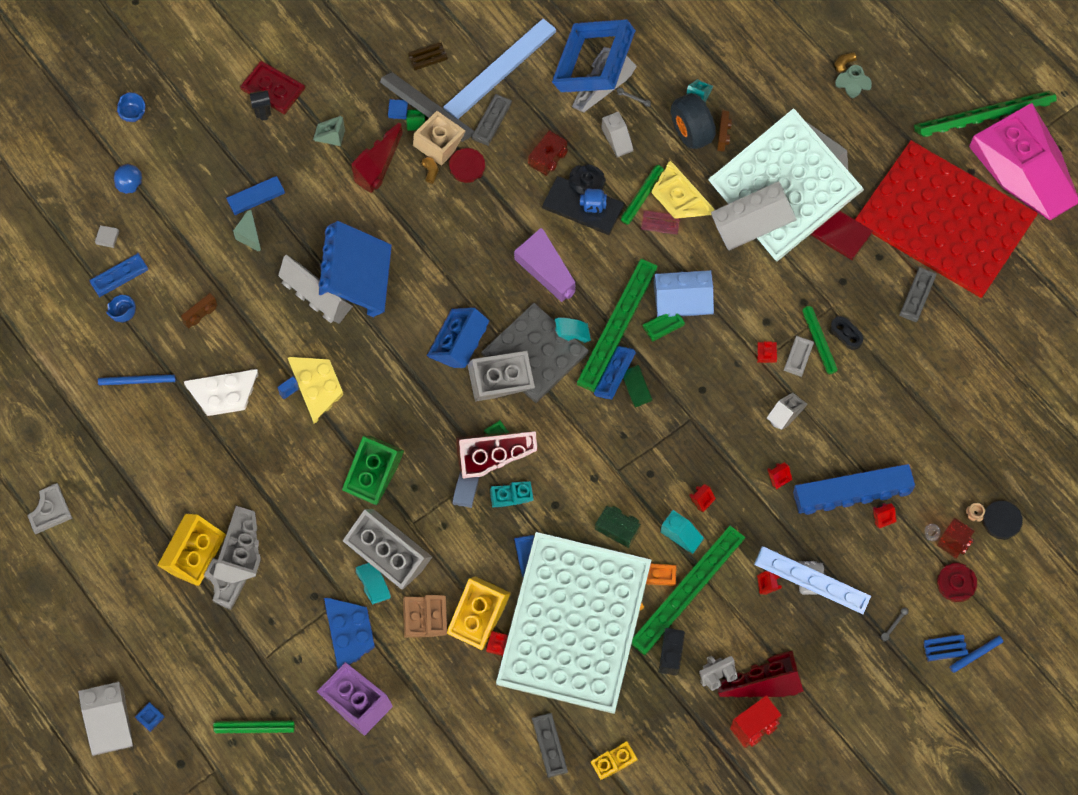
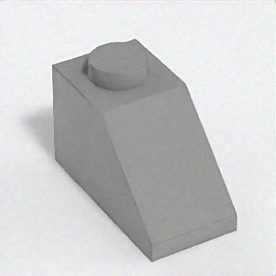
M619 111L603 117L602 131L616 157L618 158L633 152L627 126Z
M791 393L777 402L767 419L771 421L775 428L782 430L792 423L807 406V403L794 393Z

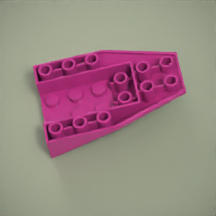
M1033 103L973 136L969 146L999 185L1048 220L1054 219L1078 204V195L1062 153Z

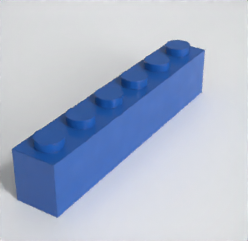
M906 464L795 485L793 494L798 513L809 515L815 513L816 510L824 509V511H830L837 506L850 507L858 502L867 504L874 499L887 500L895 495L900 497L907 496L913 491L915 483L910 465Z

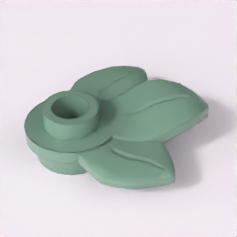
M852 65L845 73L839 74L835 85L838 88H845L847 95L855 98L859 96L862 89L870 90L872 82L869 77L864 75L862 67Z

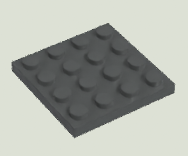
M533 303L481 352V355L483 357L527 351L535 388L522 392L533 402L537 403L588 354L589 350L575 338L567 341L559 337L555 329L556 322Z

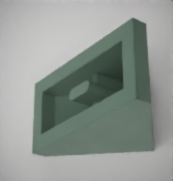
M339 116L318 124L313 140L341 146L345 133L343 117Z
M248 210L233 230L234 236L237 241L256 251H260L261 248L252 211Z

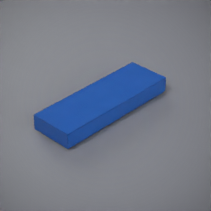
M275 176L227 197V201L234 215H237L283 195L285 191L278 177Z
M138 253L89 281L97 295L101 297L148 271V267Z
M617 346L594 391L596 397L613 399L636 353L634 349Z

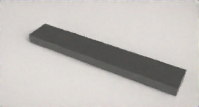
M393 72L381 78V84L428 118L438 111L464 129L465 134L461 139L462 142L472 137L474 131Z

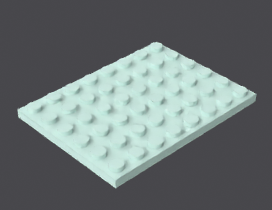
M536 532L496 685L615 714L651 559Z

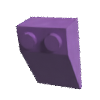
M346 662L317 691L345 720L364 736L393 707L385 693Z

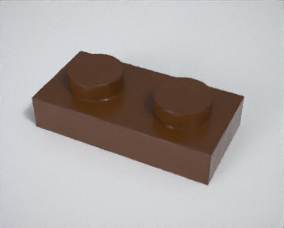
M722 111L717 148V151L721 152L725 151V145H729L730 134H727V129L731 130L732 119H729V111Z
M209 293L181 315L182 321L188 329L191 326L197 325L205 315L211 314L218 305L215 297Z

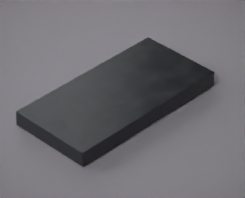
M557 176L542 208L610 235L624 207V203L607 196L606 209H603L601 213L585 212L584 206H580L581 193H578L571 187L569 180Z

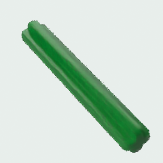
M655 165L622 215V223L630 224L659 180L662 172H664L662 166Z
M807 306L802 309L803 315L826 372L830 375L834 374L838 370L814 309L811 306Z
M292 720L215 721L213 730L214 733H293L295 723Z

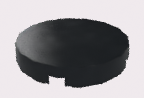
M589 164L574 167L569 175V184L575 191L584 194L588 188L603 190L606 182L603 171Z
M1007 501L993 502L985 510L983 525L991 536L996 539L1006 540L1019 533L1023 525V517L1020 510L1014 504Z

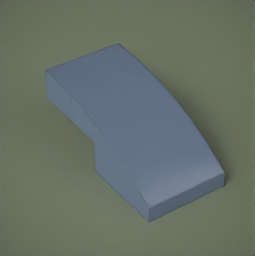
M460 471L453 505L472 508L479 477L462 478Z

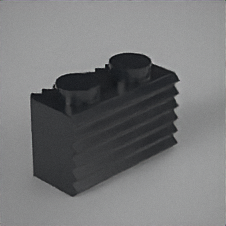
M665 628L659 673L674 676L679 674L685 637L683 630Z

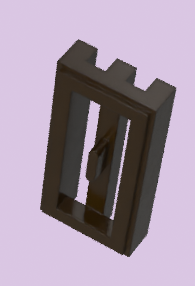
M442 42L408 53L414 71L448 60Z

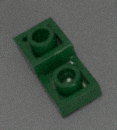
M637 365L627 369L623 378L635 408L653 401L640 366Z

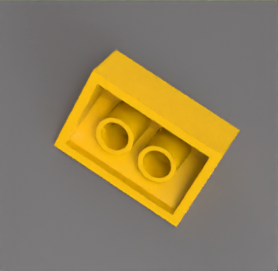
M185 514L158 566L175 577L199 586L226 534L199 515Z

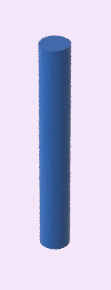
M1000 636L992 639L950 666L951 671L955 673L1002 644L1003 639Z

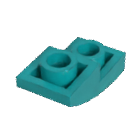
M570 318L555 319V329L559 337L567 341L574 338L584 343L591 341L588 323Z
M531 481L512 482L509 486H492L490 488L492 508L517 505L534 500Z
M370 563L356 567V573L364 585V592L372 604L391 598L380 571Z

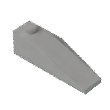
M604 47L592 64L593 70L591 75L587 74L586 77L601 76L611 50L610 48ZM627 56L615 89L624 83L637 67ZM613 90L579 91L572 107L584 113Z
M238 506L235 507L213 578L235 583L256 576L261 558L258 551L259 542L256 534L255 511Z

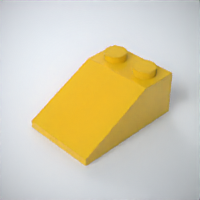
M476 576L469 578L447 634L483 650L504 611L511 593Z

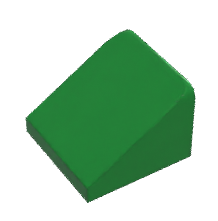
M407 110V130L417 131L425 123V115L419 110Z

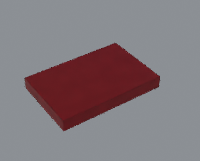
M260 61L240 88L249 95L253 92L268 90L270 107L285 115L305 90V85Z
M839 210L810 235L853 261L873 231Z

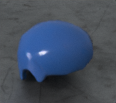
M128 92L122 95L117 105L118 115L126 122H136L141 119L145 112L143 98L137 93Z
M125 164L115 171L114 184L120 192L133 193L138 185L142 183V172L134 165Z
M128 295L116 296L107 304L108 311L106 313L116 322L123 323L133 318L136 311L135 301Z

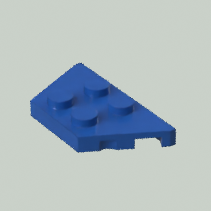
M324 598L337 667L339 669L345 662L351 665L353 662L355 663L361 659L362 655L375 648L367 607Z

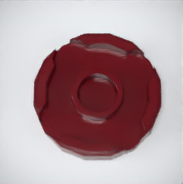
M463 148L457 150L451 156L449 170L456 180L463 183H471L483 176L485 172V159L479 151L472 148Z
M951 563L940 571L937 577V587L944 598L952 602H963L974 595L977 589V577L975 572L966 567V565Z

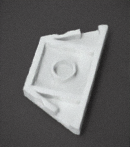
M258 370L184 381V384L207 416L241 411L247 407L248 398L253 391L255 379L258 377Z

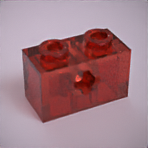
M549 130L528 156V165L547 176L550 171L553 172L560 158L563 159L568 152L567 141Z
M954 518L943 533L937 546L957 559L960 553L964 555L974 541L972 535L975 531Z

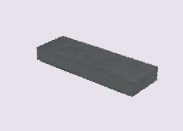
M495 94L473 133L472 140L489 146L508 112L512 100Z
M919 267L899 316L917 323L937 273Z
M552 713L532 718L547 777L551 778L568 773Z

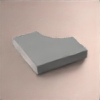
M58 483L39 491V504L32 513L27 515L35 534L72 519Z
M213 558L204 574L205 578L210 580L214 586L213 602L232 610L247 579L229 583L213 578L218 562L217 559Z

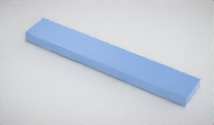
M763 546L754 565L861 614L864 613L871 598L870 595Z

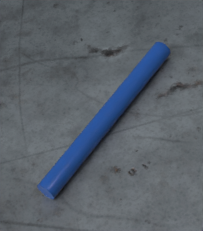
M175 374L98 378V385L175 382L176 377Z

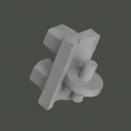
M712 656L707 657L708 664L704 665L703 670L699 671L701 684L703 687L707 685L712 691L721 686L719 679L724 676L728 682L737 679L735 662L732 656L723 660L721 657L715 660Z

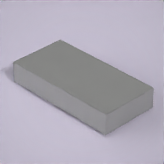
M796 336L784 371L802 377L814 342Z

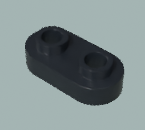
M842 316L834 318L830 327L831 332L847 348L851 350L860 348L863 343L862 333L847 318ZM841 326L843 329L839 330L837 327ZM854 339L856 343H852L850 340Z

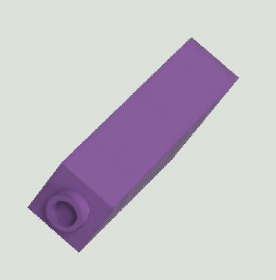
M540 228L514 251V257L524 269L557 299L563 302L566 298L569 299L574 295L575 281L546 233Z

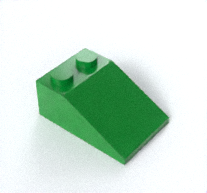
M363 436L342 490L374 505H378L399 466L404 450L375 437Z

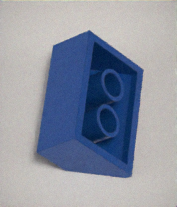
M476 308L451 309L427 356L452 368H465L469 364L474 350L478 347V342L482 334L485 333L490 320Z

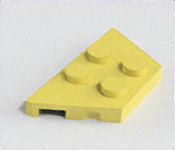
M669 161L666 169L659 177V181L655 184L652 194L674 218L712 215L711 212L715 209L680 170Z
M289 357V364L313 423H316L319 417L343 396L339 381L328 359Z

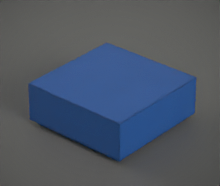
M390 99L388 118L406 119L408 102Z
M291 377L277 387L283 399L299 390L298 383L294 377Z
M150 702L135 716L149 732L165 718Z

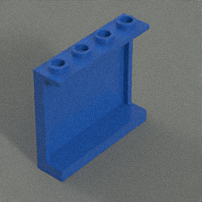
M339 221L327 226L318 295L329 292L367 308V315L371 317L385 312L392 245Z

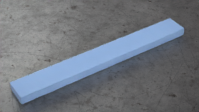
M542 19L444 106V110L459 119L555 34L556 28L545 19Z

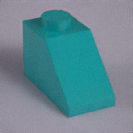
M674 510L662 524L660 533L691 554H694L704 540V537L693 524Z

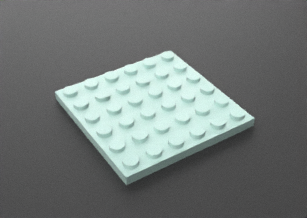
M794 108L708 179L728 204L778 181L781 183L797 220L757 238L776 262L864 190Z

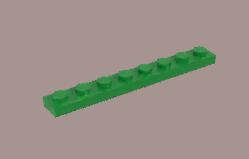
M1048 90L914 124V129L919 135L927 137L931 136L934 132H947L950 128L966 127V124L982 123L985 119H998L1001 115H1011L1033 103L1034 107L1049 106L1052 102L1057 101V96Z
M640 259L577 381L578 386L592 392L595 391L657 271V265Z
M729 526L633 637L631 645L646 656L664 635L665 628L671 627L743 543L745 537L732 526Z

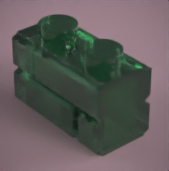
M606 506L595 524L596 531L627 548H630L641 529V524L637 518L631 515L629 517L625 516L615 506Z

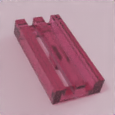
M644 210L641 229L678 235L680 218H674L671 214ZM647 217L657 218L658 220L647 219ZM665 220L676 221V223H674V222H667V221H665Z

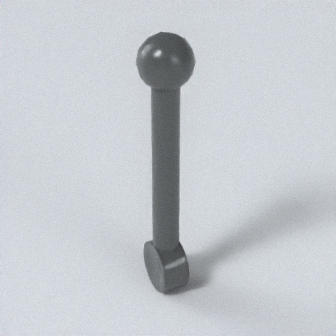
M623 88L617 89V94L620 96L625 95L643 103L646 107L651 105L649 100L645 101L629 94Z
M906 607L901 609L900 615L888 631L881 635L882 641H888L890 633L903 616L909 613Z

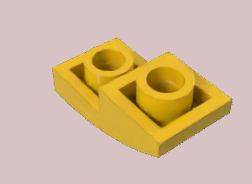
M625 742L612 751H607L592 760L591 763L602 780L638 761V758L630 744Z

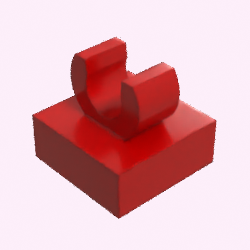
M758 342L757 363H776L777 342Z
M785 462L782 464L777 463L776 467L772 470L770 468L767 469L772 486L776 489L792 480L790 468Z
M705 484L702 487L697 486V492L694 495L689 494L692 502L695 503L697 509L701 512H704L716 499L711 488Z
M883 503L880 508L873 507L875 524L879 529L897 522L895 507L892 503Z
M767 570L757 575L760 594L767 595L782 588L781 585L777 584L780 576Z
M492 631L486 652L503 656L509 635Z

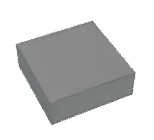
M100 225L95 243L114 248L119 230Z

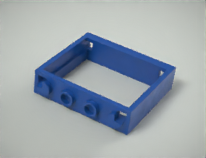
M627 19L573 24L552 83L560 92L614 90L636 30ZM615 36L601 76L570 78L585 38Z

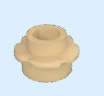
M973 503L971 506H968L966 509L968 518L971 521H982L985 514L984 506L979 503Z

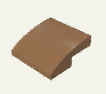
M426 595L425 597L403 598L404 638L447 635L446 596Z

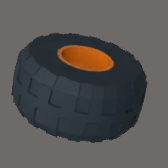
M693 93L675 99L671 105V116L674 127L682 142L692 149H698L710 144L716 132L713 117L706 103L700 96Z

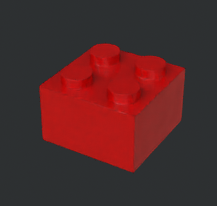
M766 695L734 718L730 729L744 748L749 745L754 747L761 741L764 734L770 735L778 729L777 726L780 724L779 720L782 715Z

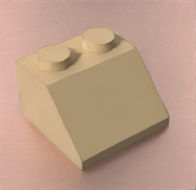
M436 111L414 133L413 146L442 166L454 153L465 134V130Z

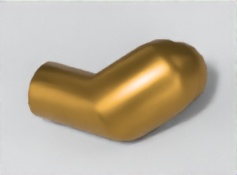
M855 52L838 57L835 62L837 72H844L847 63L856 61Z
M427 157L422 160V166L428 169L425 180L433 184L439 168L433 158Z

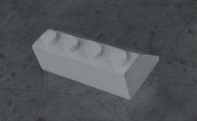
M779 181L711 212L717 229L729 251L797 220L784 188Z
M288 255L284 256L278 275L283 280L282 284L290 290L291 288L297 291L295 295L303 301L307 299L311 302L309 306L316 312L321 310L324 313L322 317L330 323L334 321L339 324L353 306L343 298L329 292L318 295L320 279Z
M364 509L343 539L345 544L402 590L423 571L432 558L430 554L374 509Z

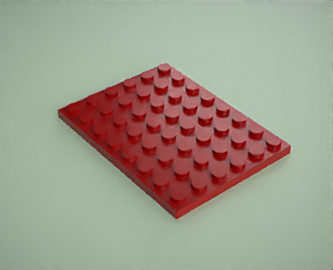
M910 141L855 220L873 231L872 234L978 297L983 298L1038 213L917 143Z

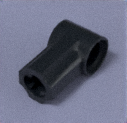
M268 90L250 93L251 104L256 118H260L261 121L268 120V117L271 116Z

